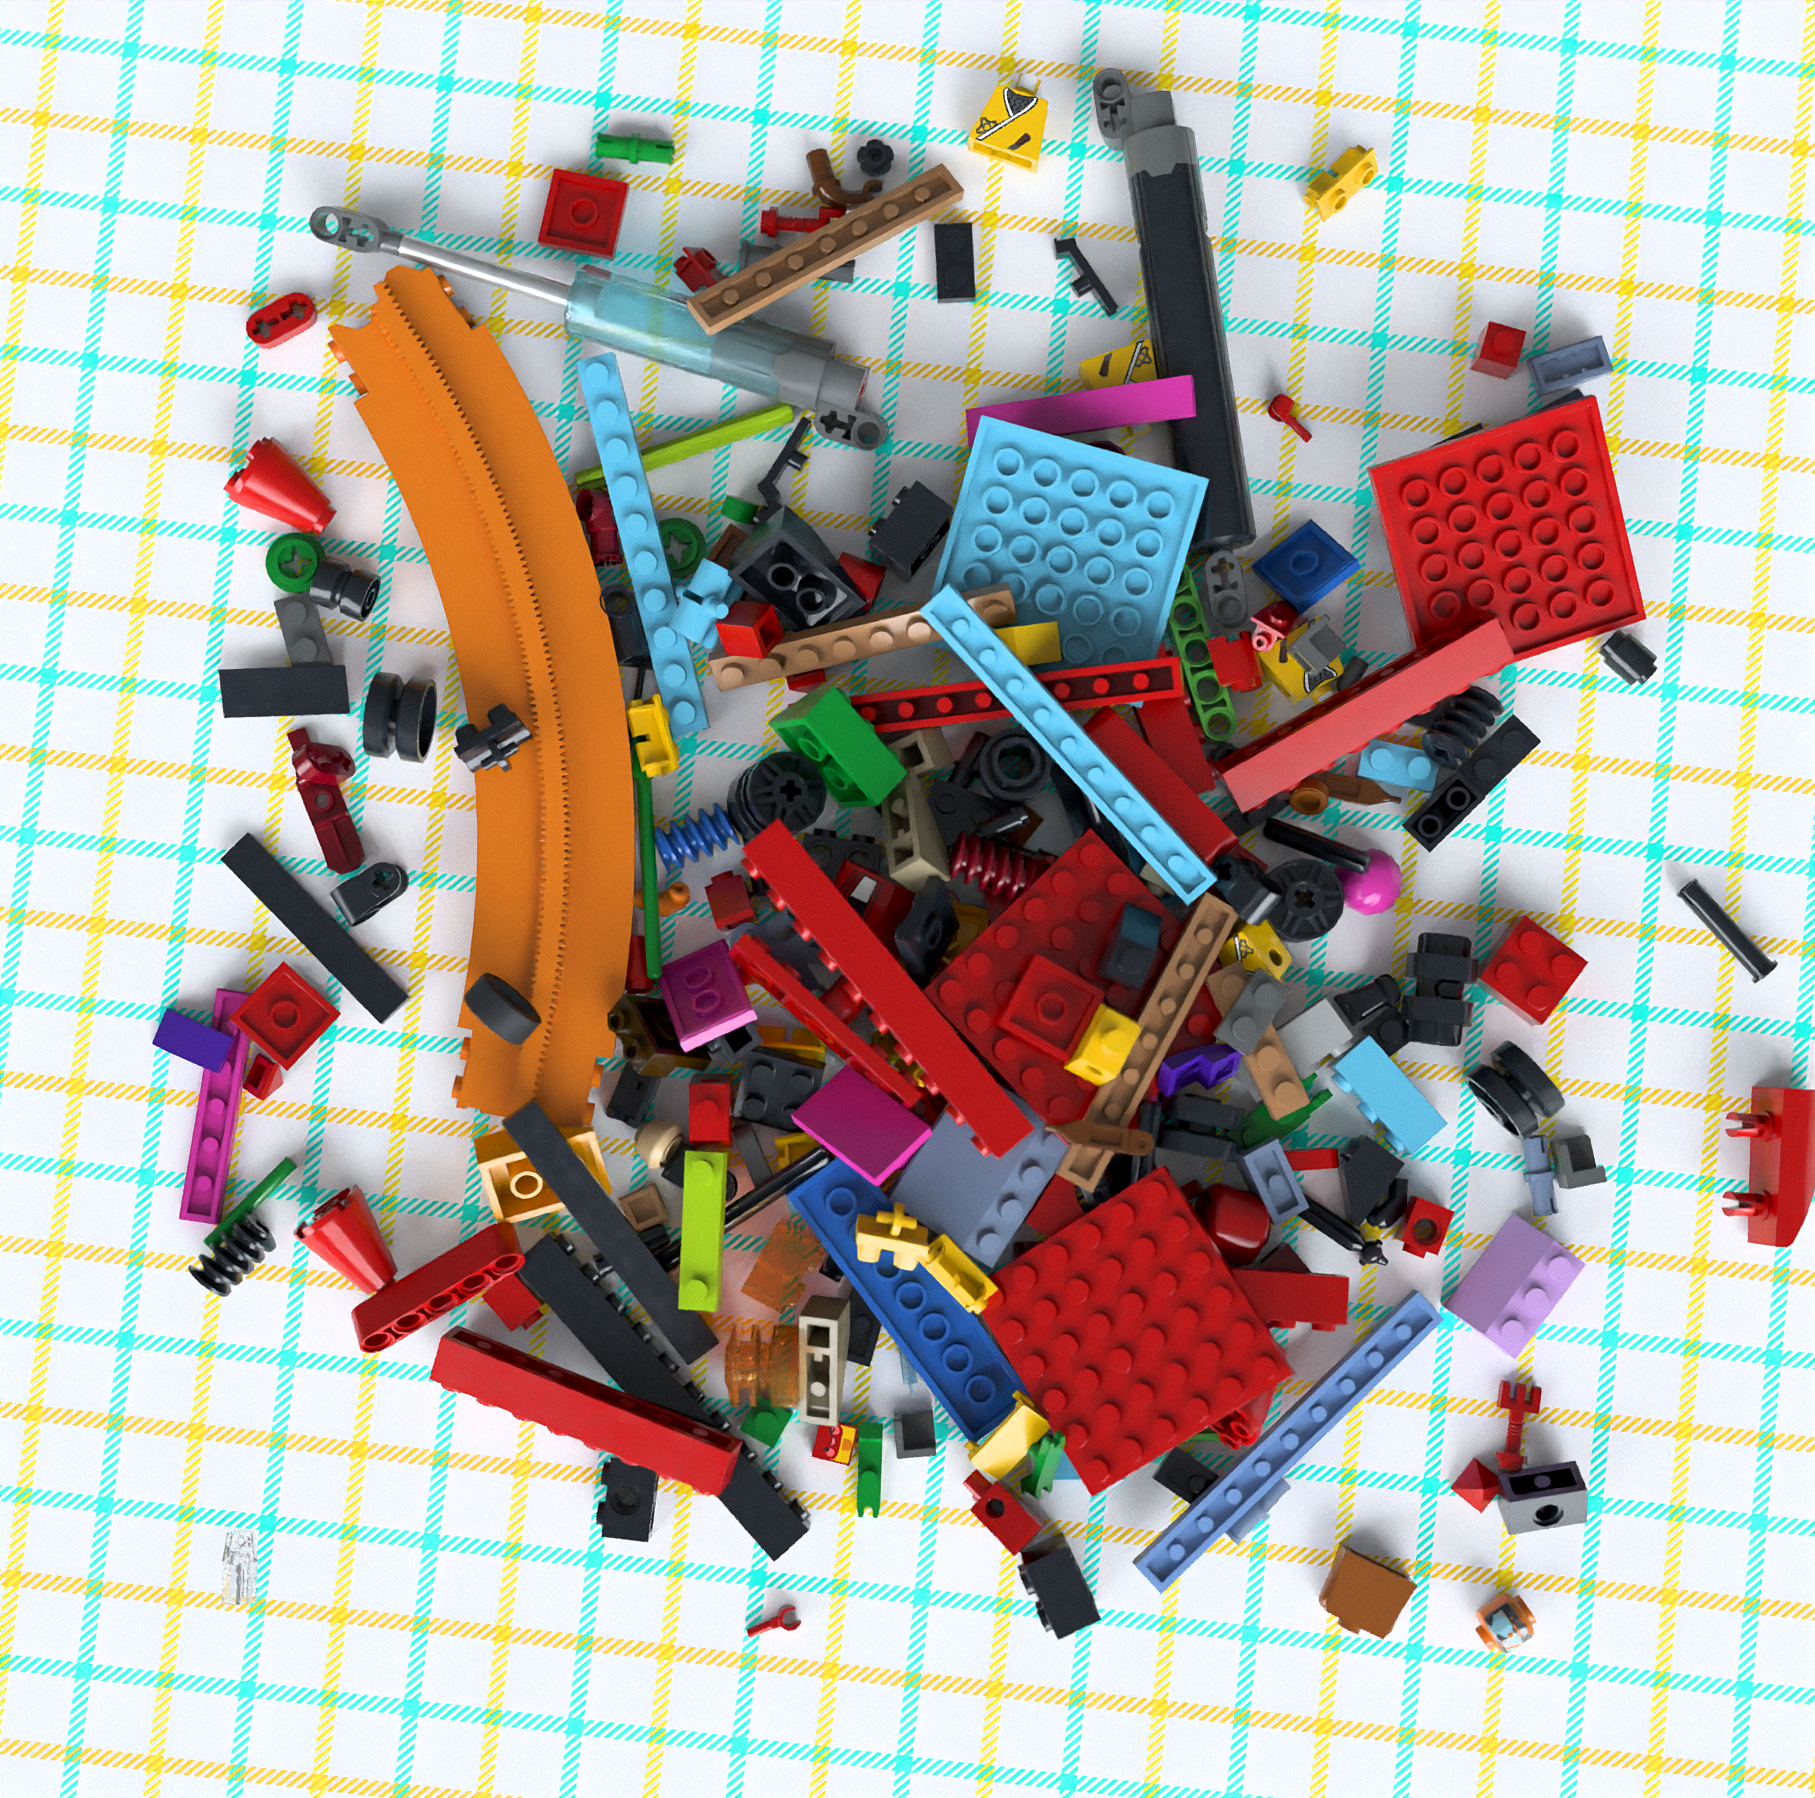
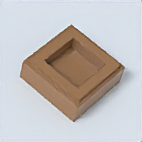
M656 1183L618 1198L626 1218L637 1232L670 1219Z

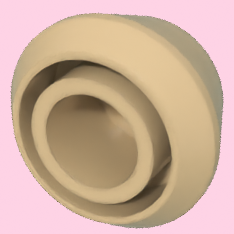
M655 1118L650 1122L644 1121L639 1126L634 1136V1141L637 1142L636 1151L650 1169L665 1168L679 1143L684 1141L685 1135L681 1124L675 1121Z

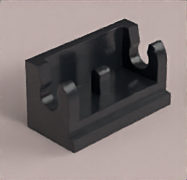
M626 1062L605 1111L606 1116L626 1123V1125L638 1129L647 1116L663 1077L638 1074L631 1063Z

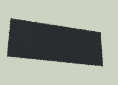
M345 665L218 669L224 718L350 714Z

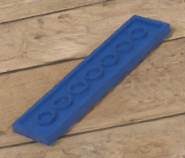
M835 1156L828 1165L786 1192L788 1199L968 1441L972 1440L976 1443L999 1426L1016 1408L1015 1404L1018 1402L1012 1396L1017 1389L1031 1397L1019 1375L972 1312L969 1313L919 1261L914 1270L898 1268L893 1264L895 1251L881 1249L878 1261L873 1263L858 1259V1244H856L858 1213L876 1217L878 1210L892 1213L893 1205L879 1186L876 1187L843 1160Z

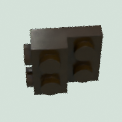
M624 994L607 1013L609 1030L615 1032L617 1038L621 1041L624 1059L631 1063L638 1074L667 1078L675 1067L704 1071L713 1061L703 1044L684 1052L664 999Z

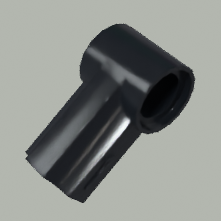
M619 583L607 586L601 592L599 599L603 612L608 616L618 665H630L650 657V651L632 591L626 585ZM602 596H603V600H604V604H605L606 610H605L604 607L602 606ZM614 598H623L628 602L627 608L622 612H613L607 606Z

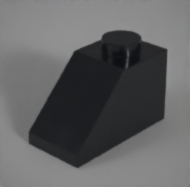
M1126 901L1095 975L1128 990L1141 988L1157 951L1162 917Z
M1359 1135L1357 1139L1351 1137L1339 1153V1156L1343 1158L1339 1163L1338 1172L1346 1220L1357 1227L1361 1226L1405 1164L1367 1135Z

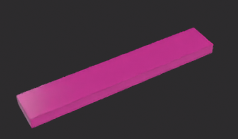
M1191 375L965 409L968 447L971 449L981 415L1058 437L1197 416L1194 380Z
M217 988L211 1027L234 1036L235 1040L221 1073L203 1069L179 1219L214 1225L221 1223L251 1038L228 1018L252 993Z

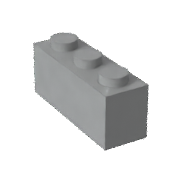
M1327 993L1275 1029L1297 1075L1302 1080L1321 1067L1318 1061L1329 1053L1335 1058L1348 1050L1353 1045L1350 1039L1356 1033V1029L1330 993ZM1241 1057L1237 1076L1255 1101L1259 1102L1262 1098Z

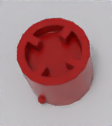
M843 551L838 562L867 599L866 604L858 611L870 614L881 590L887 568Z

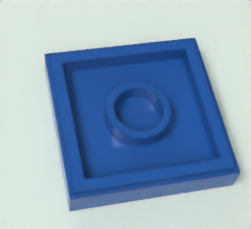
M1312 519L1251 565L1254 574L1299 615L1307 611L1361 568L1358 559Z

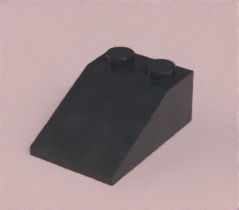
M786 504L732 550L727 575L759 603L773 604L778 619L793 632L847 620L866 604V597L819 535Z

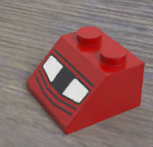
M844 859L833 885L898 962L900 952L894 940L895 931L898 924L905 920L912 908L915 893L887 874Z

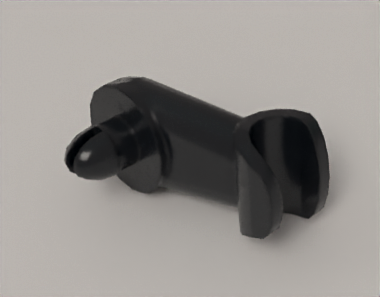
M1380 975L1373 979L1374 982L1338 994L1333 998L1353 1026L1385 1005L1390 1007L1400 1000L1399 986L1391 975Z

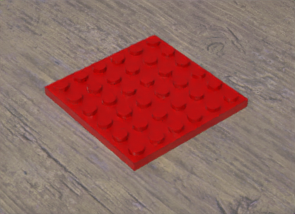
M1590 394L1367 467L1413 649L1481 610L1497 617L1515 658L1506 662L1505 666L1647 619L1595 395Z
M1089 828L1030 885L1026 893L1020 894L921 991L950 1025L1044 1123L1058 1125L1073 1120H1083L1100 1086L1063 1068L1065 1062L998 1026L997 1022L1030 960L1037 953L1105 991L1106 994L1101 1001L1102 1003L1136 1020L1184 927L1098 835ZM1126 901L1162 917L1156 954L1142 987L1134 990H1128L1095 975ZM1216 960L1207 975L1222 968ZM1205 982L1202 983L1162 1060L1189 1049L1206 1046L1215 1037L1213 1032L1221 1022L1222 1016ZM1161 1063L1141 1101L1151 1100L1160 1091L1157 1088ZM1139 1105L1132 1118L1139 1112ZM1053 1132L1068 1148L1070 1142L1056 1132Z
M1166 1165L1159 1167L989 1276L999 1288L986 1299L988 1304L981 1311V1314L1043 1417L1048 1421L1047 1423L1052 1432L1055 1434L1059 1429L1066 1436L1063 1450L1091 1497L1101 1493L1296 1373Z

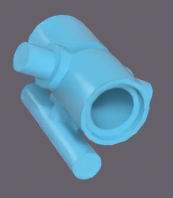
M703 558L690 584H679L676 587L675 595L681 602L668 628L713 651L720 639L715 622L728 615L729 607L735 600H740L744 589L727 575L728 570Z

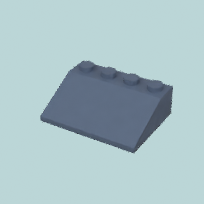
M1001 1085L999 1086L1035 1128L1029 1135L999 1160L995 1159L991 1154L984 1158L970 1141L975 1134L966 1123L959 1127L943 1109L931 1127L932 1135L916 1150L887 1195L888 1200L893 1205L895 1202L903 1203L904 1212L917 1218L919 1222L939 1235L945 1232L960 1249L990 1268H993L1057 1169L1067 1150L1066 1145L1052 1131L1044 1130L1045 1123L1021 1098Z

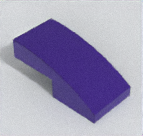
M166 1008L152 1044L212 1072L221 1073L235 1037L205 1025L204 1022Z
M1222 1043L1201 1046L1172 1055L1161 1062L1157 1088L1168 1097L1197 1081L1208 1091L1237 1075L1241 1053L1228 1044Z

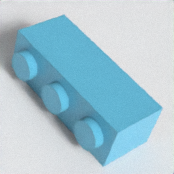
M1362 1035L1348 1050L1328 1065L1334 1072L1330 1077L1331 1080L1344 1094L1352 1092L1360 1101V1104L1356 1106L1359 1112L1371 1124L1377 1121L1386 1131L1382 1137L1396 1153L1403 1150L1405 1154L1413 1155L1448 1124L1370 1035Z

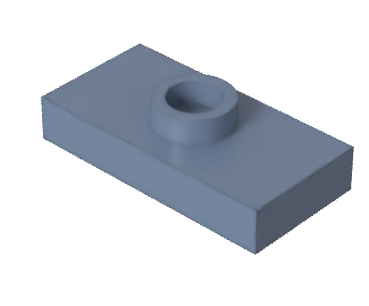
M1602 335L1528 358L1526 361L1538 397L1610 375L1614 371Z

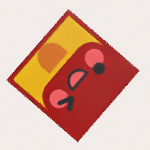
M839 1421L837 1427L819 1425L811 1457L849 1466L859 1426Z

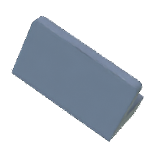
M1271 1136L1247 1150L1238 1146L1235 1159L1237 1167L1248 1190L1255 1193L1268 1209L1270 1223L1276 1226L1310 1208L1277 1138Z

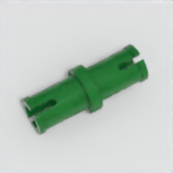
M598 132L597 140L599 142H596V157L630 160V164L638 165L639 161L673 165L674 157L672 155L674 156L675 141L672 139L641 138L640 133H632L631 136H620Z

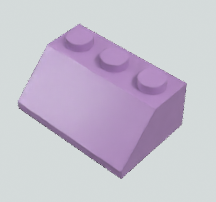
M1512 1213L1443 1307L1501 1352L1516 1359L1586 1264L1557 1241Z

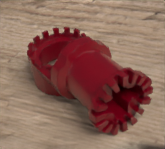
M583 488L577 496L576 511L579 520L586 523L587 533L591 535L594 566L604 567V563L610 566V562L613 566L624 563L623 556L619 554L617 537L619 530L617 523L612 522L611 500L608 499L610 495L606 494L608 491H605V489Z

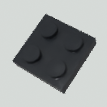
M931 876L927 879L922 890H918L915 894L912 908L905 920L898 924L894 938L909 977L916 985L925 987L930 982L960 927L944 880Z
M759 1045L747 1053L732 1117L791 1133L805 1132L793 1122L792 1114L820 1089L826 1063Z

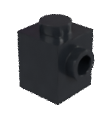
M749 1022L704 1043L703 1046L712 1056L718 1053L729 1063L733 1064L762 1043L763 1040L753 1023Z

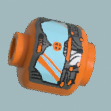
M1501 1593L1478 1609L1477 1619L1481 1625L1476 1627L1475 1631L1488 1649L1496 1646L1500 1652L1508 1654L1534 1636L1532 1625L1537 1620L1519 1595L1513 1598L1508 1593Z

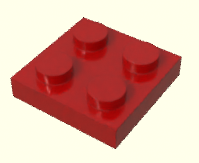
M554 168L538 236L539 246L614 261L630 191L629 183Z
M1036 953L1030 960L997 1025L1059 1060L1069 1063L1106 992Z
M283 961L228 1019L288 1071L337 1020L341 1013Z

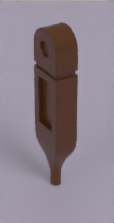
M1314 772L1305 777L1323 782L1329 790V799L1361 806H1373L1387 802L1400 804L1402 800L1401 797L1388 794L1378 784L1368 780L1331 772Z
M1073 1120L1058 1125L1045 1123L1044 1130L1056 1132L1068 1142L1078 1146L1136 1156H1145L1154 1147L1152 1136L1142 1130L1084 1120Z

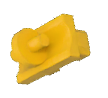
M895 1202L892 1213L878 1210L876 1217L858 1213L856 1221L858 1259L873 1263L878 1261L881 1249L895 1251L893 1256L894 1265L898 1268L914 1270L920 1256L926 1257L928 1253V1227L916 1225L917 1218L903 1215V1203Z

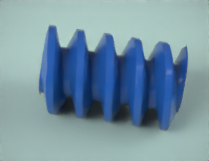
M717 802L712 803V816H709L703 808L698 809L697 822L688 814H685L684 827L682 828L674 820L669 821L670 833L668 834L660 826L655 827L654 840L668 874L671 873V861L680 869L685 867V855L694 863L700 861V849L708 857L713 856L714 843L723 851L728 850L729 837L737 845L741 844L727 810H723Z

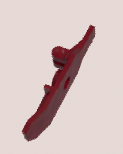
M306 727L287 733L293 752L311 742ZM295 771L297 790L300 793L321 846L328 869L337 874L344 875L360 868L366 855L339 785L308 782ZM327 794L329 803L326 807L320 808L317 805V799L320 795Z

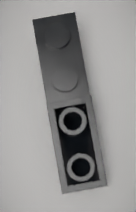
M1512 714L1469 755L1466 761L1459 765L1458 770H1454L1429 795L1402 826L1430 853L1542 741L1520 719Z

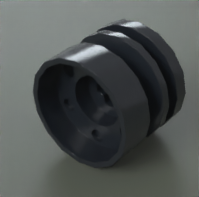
M786 751L775 752L739 773L729 786L726 803L729 818L736 830L752 841L778 818L792 835L813 825L824 811L827 794L824 779L817 767L806 757Z
M1299 858L1284 862L1267 873L1269 878L1275 881L1284 892L1282 898L1266 918L1280 941L1297 944L1322 937L1336 926L1343 914L1345 895L1341 881L1331 868L1318 860ZM1306 892L1309 895L1306 899L1309 908L1306 906L1299 909L1296 908L1294 904L1297 901V897L1294 893L1301 894Z

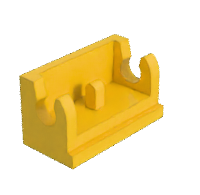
M1018 1389L1012 1394L1018 1401L1015 1404L1016 1408L981 1445L972 1440H969L964 1445L970 1451L967 1455L970 1462L999 1481L1027 1453L1030 1446L1050 1429L1048 1421L1043 1417L1034 1400Z

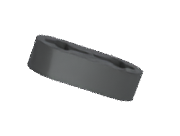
M751 1122L732 1129L753 1185L757 1187L772 1177L773 1173Z

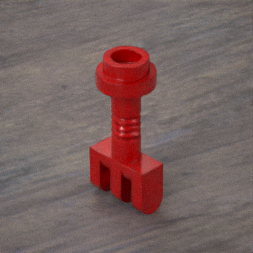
M820 206L819 217L816 219L779 215L778 207H770L769 210H762L760 230L761 233L768 234V238H777L778 231L812 233L831 223V218H840L846 215V209Z
M1501 1380L1496 1407L1510 1409L1505 1449L1504 1452L1496 1451L1495 1459L1499 1460L1498 1468L1513 1471L1521 1470L1523 1464L1527 1465L1528 1459L1527 1456L1520 1455L1521 1433H1523L1522 1425H1524L1525 1412L1539 1414L1542 1388L1532 1385L1528 1401L1525 1400L1526 1384L1516 1383L1514 1397L1511 1398L1509 1397L1510 1381Z

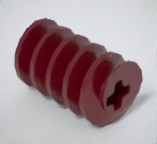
M963 830L953 845L948 862L951 880L955 878L959 871L964 872L963 884L968 885L974 876L978 877L977 889L982 891L988 882H991L992 895L997 896L1003 887L1007 888L1006 900L1010 902L1017 893H1026L1036 869V859L1030 856L1024 860L1023 854L1019 851H1014L1009 855L1008 848L1003 845L995 850L994 843L990 840H986L980 845V839L977 835L972 834L966 839Z

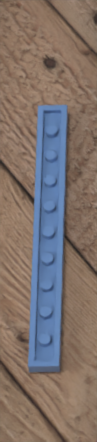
M1413 1289L1132 1561L1134 1566L1162 1594L1414 1350L1444 1318L1420 1291Z

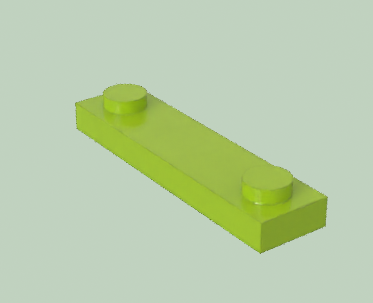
M685 1151L678 1309L709 1312L721 1310L728 1152Z

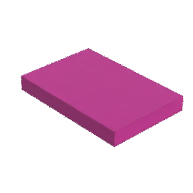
M724 938L662 966V976L657 980L684 1052L757 1019L737 966L726 955L730 949Z
M848 1065L844 1066L792 1114L793 1122L876 1187L932 1135L929 1125Z

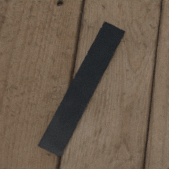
M247 832L220 859L380 1024L386 1023L411 998L251 833Z

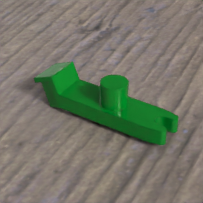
M859 1423L857 1513L860 1518L864 1516V1509L866 1507L872 1508L873 1518H877L879 1515L883 1423Z
M1059 1429L1055 1432L1052 1439L1046 1436L1042 1443L1037 1441L1028 1449L1027 1454L1035 1461L1033 1473L1020 1480L1022 1494L1029 1493L1033 1497L1040 1499L1042 1489L1048 1493L1052 1491L1053 1479L1066 1436Z

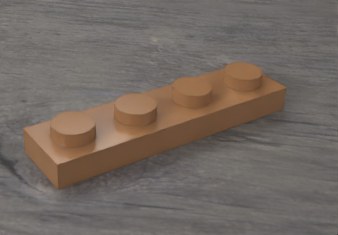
M1237 960L1207 975L1204 980L1222 1018L1249 979L1241 960ZM1271 1022L1250 1055L1244 1056L1241 1054V1057L1272 1120H1278L1311 1102Z

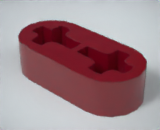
M309 742L296 750L291 758L295 771L308 782L339 785L352 777L356 772L352 756L343 747L337 745Z

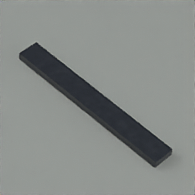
M532 1098L501 1121L503 1127L684 1362L689 1366L720 1343L719 1338L698 1311L678 1309L679 1286L537 1100Z

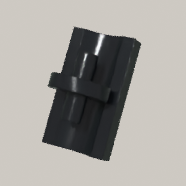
M501 703L489 710L487 717L492 725L481 732L473 723L465 724L455 730L458 745L453 749L457 757L466 764L472 773L482 767L487 771L497 764L505 773L513 768L508 758L520 751L519 745L533 738L528 727L517 714L511 712Z

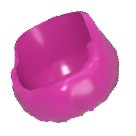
M1374 848L1363 850L1372 857L1371 865L1365 874H1359L1336 865L1333 872L1342 883L1345 895L1344 905L1358 913L1367 916L1382 914L1393 906L1394 901L1401 894V887L1403 885L1401 878L1403 874L1401 873L1400 866L1391 855L1382 850Z

